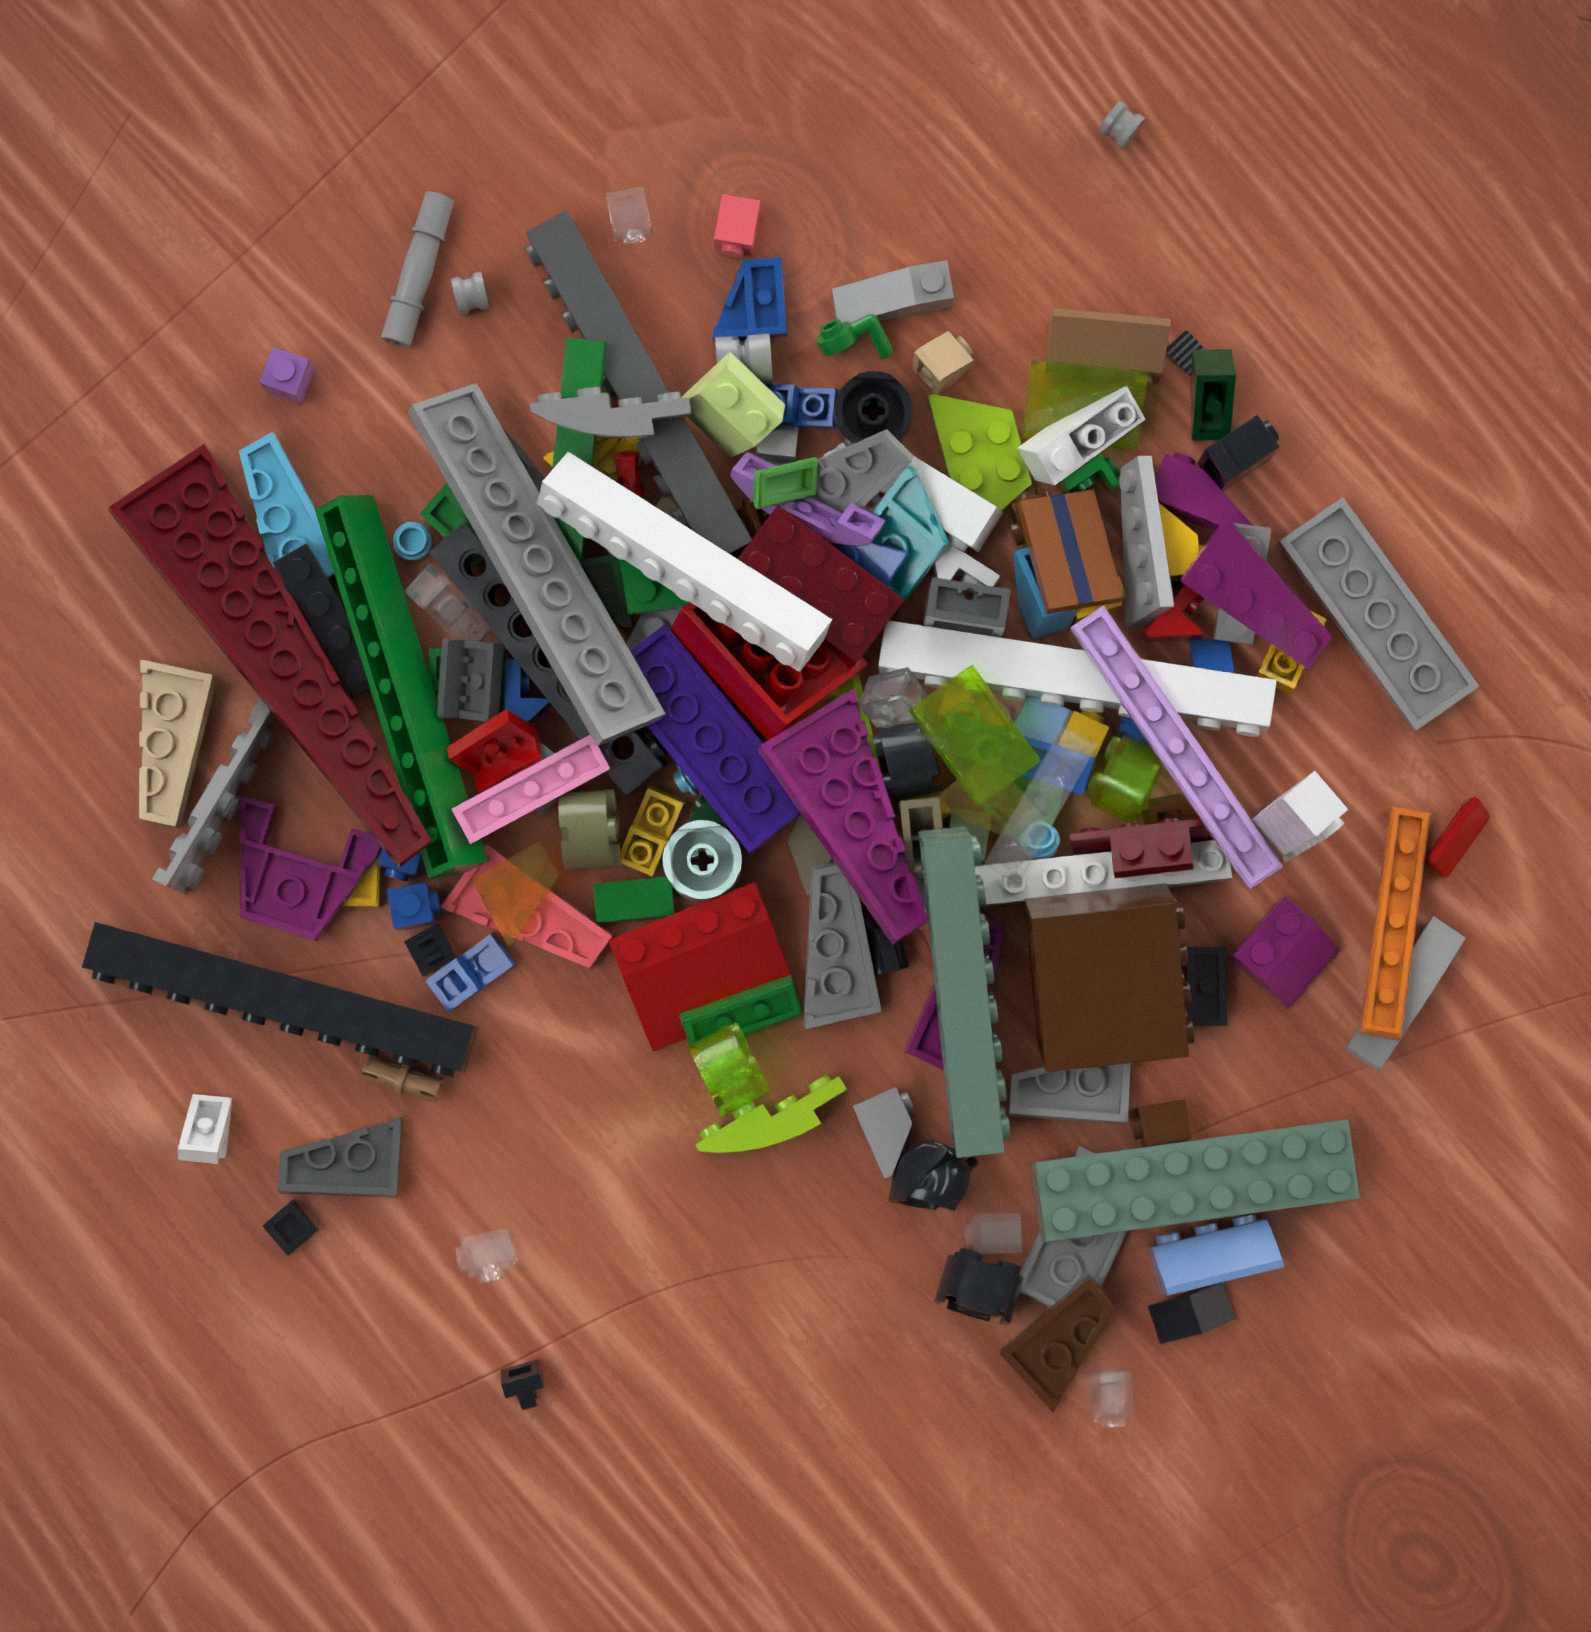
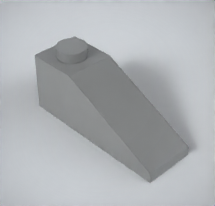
M947 260L906 267L832 289L836 317L841 322L849 323L868 314H874L878 317L879 321L952 309L954 301Z

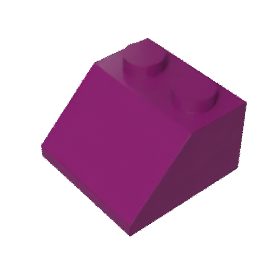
M1284 896L1278 899L1228 958L1285 1008L1289 1009L1339 949L1314 920Z

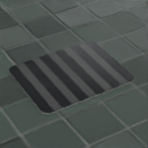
M1184 331L1167 347L1166 353L1191 377L1193 350L1206 349L1189 331Z

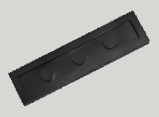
M305 543L272 562L350 696L353 698L369 689V683L344 603L310 545Z

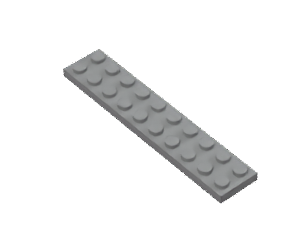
M477 383L412 404L407 411L408 415L596 746L659 721L666 714L554 517L537 505L539 491Z

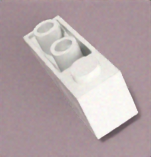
M1123 387L1047 426L1019 446L1017 450L1036 481L1056 485L1143 422L1145 417L1128 387Z

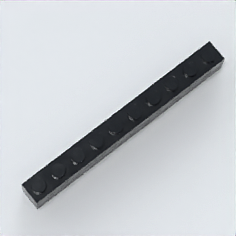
M98 922L94 923L82 968L93 970L92 979L110 984L115 983L116 977L131 981L129 989L150 995H152L154 987L168 991L166 999L187 1005L190 1004L191 998L206 1001L204 1009L227 1015L229 1008L243 1012L241 1020L265 1026L266 1019L281 1022L279 1029L281 1031L299 1036L303 1035L304 1029L319 1033L318 1041L339 1047L342 1039L357 1043L355 1051L378 1057L380 1050L395 1053L394 1062L416 1067L418 1060L432 1064L431 1072L454 1078L455 1070L466 1072L478 1027Z

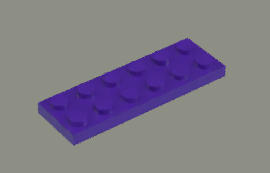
M666 624L662 625L630 651L666 713L659 721L647 725L648 729L749 854L752 855L802 815L757 750L763 743Z

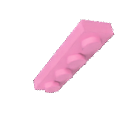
M588 735L452 808V811L471 844L604 773L610 767L600 748L596 746L591 735Z

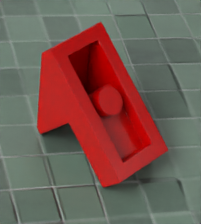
M1185 585L1173 598L1174 607L1158 616L1145 630L1141 638L1145 642L1201 639L1205 633L1182 613L1186 611L1191 615L1205 598Z

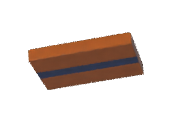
M1094 489L1021 500L1018 503L1017 508L1045 614L1121 601L1123 595Z

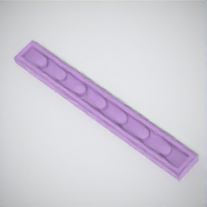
M1102 606L1073 625L1070 629L1248 890L1282 869L1283 865L1106 608Z

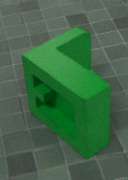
M1099 453L1057 483L1063 494L1073 491H1087L1097 483L1094 477L1098 475L1111 494L1120 486L1117 479L1120 477V472L1109 457L1104 459Z

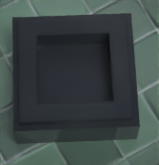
M295 1200L289 1202L263 1225L264 1229L287 1256H290L319 1231V1228Z

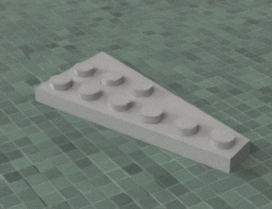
M261 698L249 717L248 723L252 725L250 731H243L241 735L236 737L231 746V763L229 766L220 764L190 814L188 826L192 827L188 834L182 833L172 844L169 867L166 871L158 868L152 880L185 895L189 888L195 890L204 874V869L201 868V865L207 853L213 855L222 839V834L219 833V830L225 818L231 820L240 804V799L237 798V795L243 783L246 785L250 784L258 769V764L255 763V760L261 748L267 750L276 734V729L272 727L277 718Z

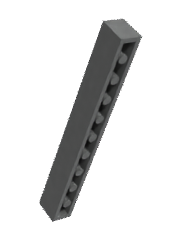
M567 210L526 231L530 245L524 247L534 267L542 265L548 277L543 279V283L553 301L560 297L566 310L561 312V315L571 333L578 330L584 340L607 342L603 391L609 393L610 398L615 396L617 401L641 397L642 404L658 402V394L669 393ZM683 417L653 421L655 437L639 438L640 442L634 445L644 464L647 465L652 462L659 475L653 477L662 496L666 498L670 495L677 508L672 510L675 519L738 559L752 539Z

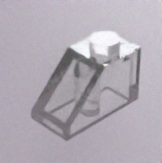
M1125 1367L1085 1372L1091 1420L1101 1422L1102 1428L1126 1425L1125 1418L1134 1417L1131 1371Z

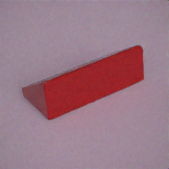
M1471 797L1464 801L1425 856L1424 864L1444 878L1451 874L1490 818L1488 811L1478 798Z

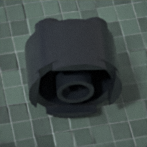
M865 371L854 376L843 385L835 400L834 423L837 435L846 447L886 429L901 444L905 440L911 425L912 401L907 390L896 378L881 371ZM870 407L877 408L879 416L876 421L869 420L868 415H866Z
M925 716L879 727L880 734L873 736L878 759L886 758L889 773L882 774L888 796L889 798L896 796L898 803L902 800H912L944 792L942 784L934 785L933 777L940 776L930 733H922L920 725L927 724Z
M960 1248L959 1252H955L954 1255H948L934 1302L940 1305L945 1300H948L947 1309L988 1322L991 1315L995 1317L1001 1316L999 1324L1010 1325L1024 1279L1019 1275L1021 1267L1002 1260H998L997 1264L983 1262L982 1254Z

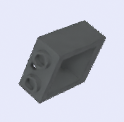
M932 577L926 597L922 626L1001 638L1005 629L1011 589ZM965 592H972L974 597L971 600L966 599L964 596Z

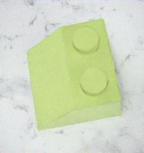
M731 352L724 356L681 397H689L692 416L687 417L730 458L755 447L783 421L785 404Z

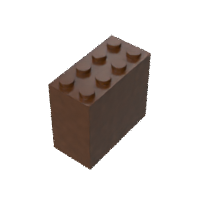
M1166 883L1024 899L1037 1044L1046 1072L1189 1057L1188 1044L1194 1043V1029L1192 1020H1188L1185 1006L1191 1005V992L1189 982L1185 981L1182 967H1188V954L1186 944L1182 943L1181 935L1178 929L1185 928L1183 906L1182 904L1179 905L1177 895L1171 894Z

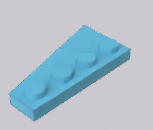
M271 432L239 450L250 497L253 500L257 515L256 521L259 532L262 535L266 554L272 566L275 568L272 562L308 543L328 578H333L335 574L316 516V508L276 434ZM284 583L285 589L287 590L288 593H290L289 590H288V588L286 587V585H285V583Z

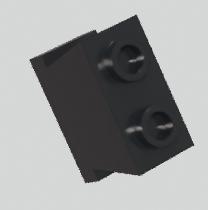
M1257 414L1221 440L1207 447L1197 464L1224 492L1233 484L1271 460L1280 447L1276 442L1279 440V435L1268 420L1263 422Z

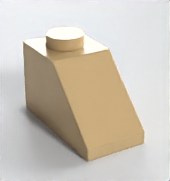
M947 331L914 352L912 370L933 394L940 395L972 368L974 360L971 358V355L974 353L961 336L954 338Z

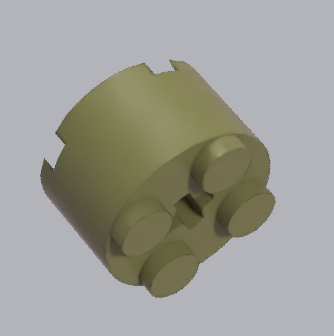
M615 789L568 792L559 796V828H561L562 832L561 851L565 871L621 867L619 844H613V842H617V838H620L619 816L611 815L612 812H616Z

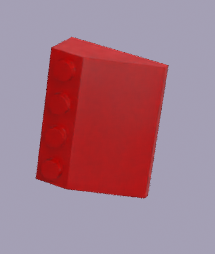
M691 602L681 608L670 628L677 639L767 740L816 712L868 665L862 657L856 663L824 639L799 672L789 665L780 663L774 655L760 646L749 643L741 634L724 623L713 620L708 613Z
M755 882L608 940L653 1052L687 1038L679 1016L680 1013L774 980L791 976Z

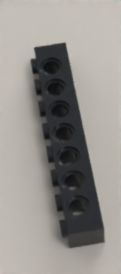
M464 522L429 553L499 640L504 643L507 650L580 740L590 735L553 668L546 664L544 652L535 636L532 634L526 637L521 633L519 624L523 615L511 596L509 603L504 607L496 602L495 592L498 587L505 584L470 523ZM480 554L486 560V570L477 577L471 570V561ZM640 729L598 746L610 767L606 772L626 796L637 792L669 765L663 758L667 753L662 745L653 736L647 738ZM623 736L629 737L635 747L634 753L628 759L622 757L617 749L618 741Z

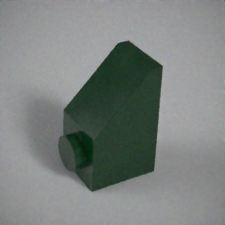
M1232 349L1193 350L1190 379L1192 440H1221L1231 433L1236 381Z

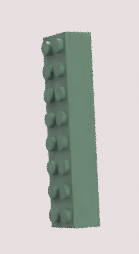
M966 826L918 831L951 1141L957 1158L1005 1153L1003 1140H1010V1127L1008 1116L1005 1114V1108H1000L999 1102L1006 1101L1004 1077L1001 1076V1070L996 1069L995 1063L1002 1062V1051L997 1031H992L991 1028L992 1023H998L996 1000L993 999V993L988 992L987 984H994V974L989 954L983 951V945L990 944L988 922L985 921L984 914L979 913V906L986 905L984 883L981 881L980 875H975V866L982 865L979 841L977 842L976 836L970 835Z
M1348 1119L1030 1163L1040 1240L1042 1242L1360 1198Z

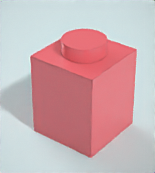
M722 194L714 236V246L716 249H721V254L734 258H742L744 253L753 255L760 216V200Z

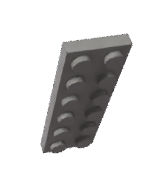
M1343 497L1278 542V545L1413 732L1480 687Z

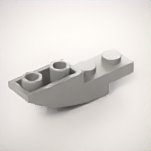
M591 387L577 390L578 397L562 399L561 392L538 395L537 403H530V409L533 414L552 424L588 435L609 438L655 437L653 421L692 416L689 397L681 398L680 392L658 394V402L642 404L641 397L618 400L619 407L612 408L609 393H601L600 387Z

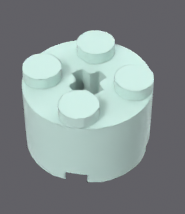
M697 820L684 824L670 837L663 852V867L668 881L672 883V887L680 895L692 901L705 902L734 889L742 872V854L738 841L725 827L713 821ZM699 852H706L708 858H714V863L708 864L707 871H700L698 865H692V860L698 859Z

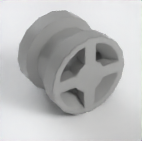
M1120 100L1106 116L1098 132L1103 136L1110 135L1115 139L1116 145L1123 150L1137 134L1146 118L1140 114L1134 115L1128 110L1127 104Z
M481 271L473 273L471 278L462 279L459 276L451 278L460 316L467 315L470 310L476 308L482 311L490 309Z

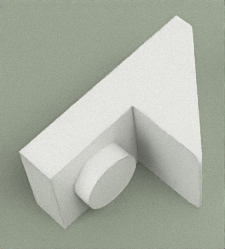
M950 543L933 564L935 578L953 580L958 574L963 577L960 582L992 587L996 586L1000 575Z
M192 1095L178 1146V1160L218 1164L219 1158L226 1157L232 1098Z

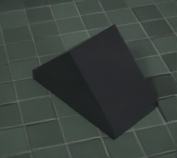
M1223 1282L1205 1286L1147 1306L1160 1344L1199 1335L1235 1319Z

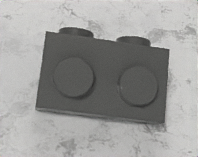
M443 639L440 657L438 717L487 722L499 714L504 643L470 639Z

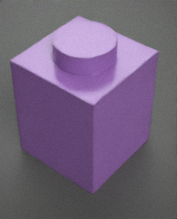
M272 346L259 383L265 392L302 405L315 368L309 359Z

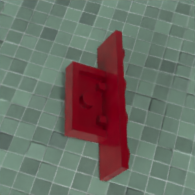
M1199 817L1182 821L1175 818H1167L1159 821L1157 824L1148 825L1126 823L1118 828L1106 830L1091 827L1082 829L1079 833L1070 834L1073 855L1111 852L1115 879L1193 870L1191 843L1214 840Z

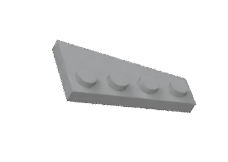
M1137 456L1120 468L1119 484L1122 507L1124 591L1126 596L1124 598L1125 628H1140L1174 607L1152 456Z

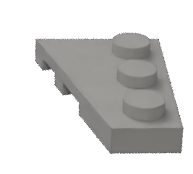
M886 429L818 459L816 495L810 497L841 513H844L851 503L862 508L913 461L914 456Z

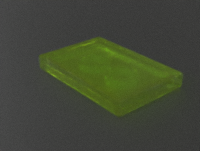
M1031 360L1022 438H1032L1047 426L1123 387H1128L1143 414L1148 373L1146 371ZM1141 423L1109 447L1138 449Z
M973 664L908 710L976 807L1041 762V759Z

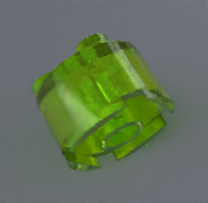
M1126 735L1121 739L1113 736L1104 754L1106 758L1104 763L1107 766L1103 774L1096 771L1086 791L1088 793L1087 798L1091 799L1090 806L1123 822L1136 823V815L1132 813L1135 812L1141 815L1160 775L1156 774L1160 767L1157 763L1163 764L1151 747Z
M738 1023L731 1026L728 1025L687 1046L722 1117L763 1097L765 1093L771 1091Z

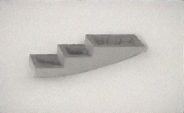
M1432 916L1427 921L1413 944L1401 1038L1427 1001L1465 940L1464 936L1435 916ZM1359 1025L1345 1050L1378 1072L1399 1041L1359 1034Z

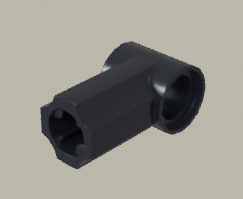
M862 903L861 909L875 975L909 967L903 941L900 940L892 945L881 927L869 920L868 909Z

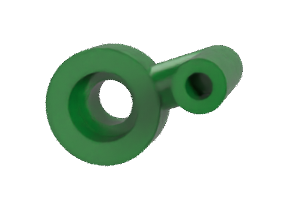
M868 314L852 323L841 322L839 319L832 320L819 329L820 334L816 337V342L824 356L834 355L846 350L855 343L857 337L867 332L881 359H885L894 353L878 317L874 314Z

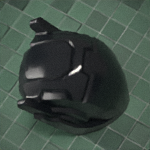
M922 1140L914 1143L903 1152L897 1162L888 1201L916 1208L936 1210L938 1207L955 1211L966 1193L970 1181V1172L978 1165V1160L974 1156L969 1157L967 1160L965 1157L957 1158L954 1148L945 1143L933 1140Z

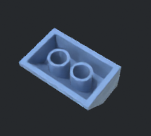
M1252 1213L1232 1218L1234 1226L1219 1229L1217 1222L1195 1227L1196 1235L1180 1238L1179 1232L1157 1236V1244L1148 1246L1159 1293L1168 1296L1283 1268V1259L1268 1220H1257L1256 1214Z

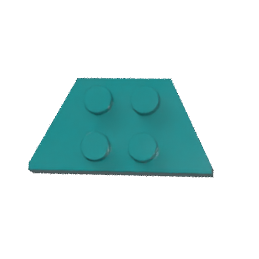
M912 465L904 469L872 512V514L886 520L883 528L873 541L911 553L904 565H901L894 575L889 587L904 599L902 604L906 602L949 544L917 470Z

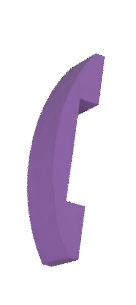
M746 452L733 467L730 476L737 486L752 500L754 472L775 467V465ZM811 497L778 504L826 541L844 545H870L886 521L852 503L844 513ZM777 505L762 509L771 515Z

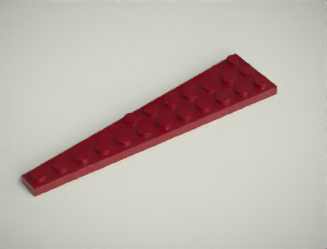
M205 444L109 506V512L398 868L431 845L429 835L408 798L400 790L398 781L390 767H387L377 750V744L371 734L365 729L358 716L357 709L353 702L349 701L340 685L338 676L291 594L285 589L284 582L278 571L270 563L258 536L254 535L245 519L243 510L239 503H236L227 487V482Z

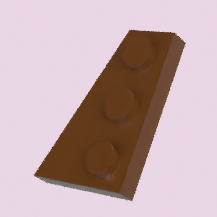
M1089 1274L1004 1346L1000 1351V1355L1048 1408L1054 1412L1061 1396L1069 1383L1072 1382L1079 1366L1115 1310L1116 1303Z

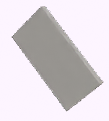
M1078 1146L1074 1157L1095 1153ZM1127 1231L1051 1242H1042L1040 1240V1232H1038L1019 1273L1024 1278L1020 1293L1051 1307L1089 1274L1102 1287Z

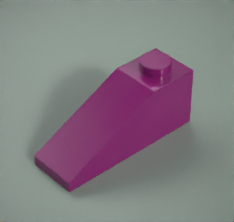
M1174 453L1173 456L1165 455L1155 477L1158 502L1177 517L1214 532L1226 515L1233 523L1252 525L1202 468L1195 466L1196 461L1193 458L1181 453Z

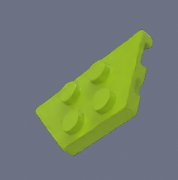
M937 394L928 395L927 399L948 477L995 505L1003 512L1018 495L1026 492L1032 486L1028 467L1017 450L1021 446V441L1012 410Z

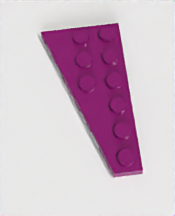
M852 689L763 743L757 751L892 945L925 925L928 918L915 877L910 874L904 855L906 849L902 837H898L893 821L895 815L877 759L873 758L867 740L869 734L865 721H861L856 705L858 699L855 690Z

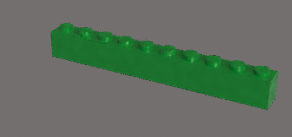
M341 495L319 507L315 512L401 790L408 798L431 839V845L421 852L429 879L461 875L487 863L488 860L481 839L470 844L452 811V808L469 799L458 765L448 758L447 747L451 745L444 719L437 716L438 700L374 495Z

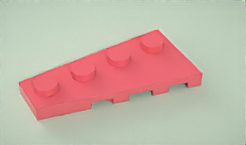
M485 844L484 851L488 862L465 872L440 908L591 968L608 945V940L612 939L614 935L492 846Z

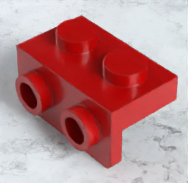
M508 709L447 747L449 760L474 775L478 793L484 792L542 759L537 728Z

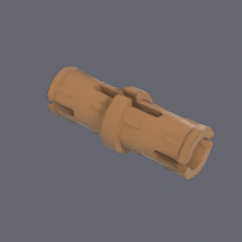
M372 1055L367 1057L362 1069L363 1073L361 1074V1079L392 1088L394 1093L400 1095L403 1092L412 1094L433 1103H437L443 1089L442 1085L444 1084V1079L412 1070V1066L405 1064L400 1066Z

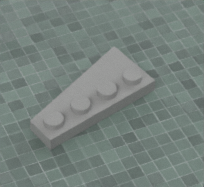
M835 862L811 867L803 1020L805 1029L882 1012L860 899Z

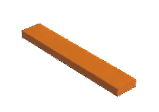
M1394 806L1391 807L1389 812L1359 1034L1399 1041L1401 1038L1431 813Z

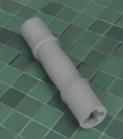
M426 191L415 227H412L411 233L414 236L402 266L396 295L390 298L391 305L381 334V339L392 345L410 348L420 314L424 311V306L421 304L433 274L440 243L445 242L444 235L455 203L452 198L446 195Z

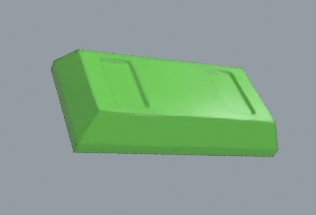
M812 457L755 471L752 499L755 508L762 509L816 495L818 458Z

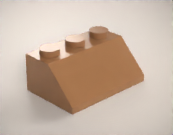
M1053 308L1048 324L1044 370L1053 371L1052 375L1058 378H1075L1077 373L1091 375L1092 380L1099 382H1112L1114 377L1130 378L1131 384L1152 385L1153 381H1159L1163 374L1171 319Z

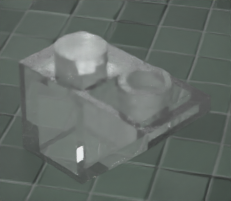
M431 563L404 590L453 639L482 641L492 631L456 585Z

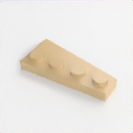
M140 659V673L143 674L142 692H140L142 731H140L139 747L142 748V767L139 768V819L181 828L218 677L212 674Z

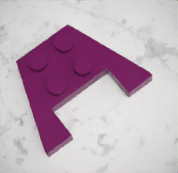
M241 795L242 829H240V844H242V867L240 868V918L318 941L380 855L381 845L372 834L351 828L339 867L267 846V839L278 806Z

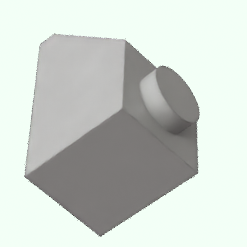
M897 1087L852 1106L884 1179L893 1175L912 1126L909 1116L916 1113L907 1092L899 1094Z

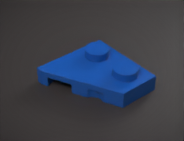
M781 257L742 261L734 285L724 303L721 316L712 332L713 342H715V337L737 336L739 340H745L748 335L769 334L770 338L787 337Z

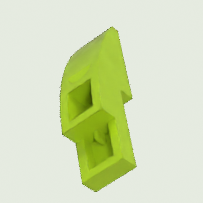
M826 1074L808 1085L812 1093L800 1100H797L793 1094L775 1105L774 1107L778 1113L772 1117L764 1104L756 1107L753 1101L732 1113L736 1119L735 1121L723 1128L717 1122L698 1133L702 1141L695 1145L700 1152L726 1153L760 1149L787 1141L820 1125L821 1122L814 1110L843 1093L847 1088L839 1076L831 1080L830 1076Z

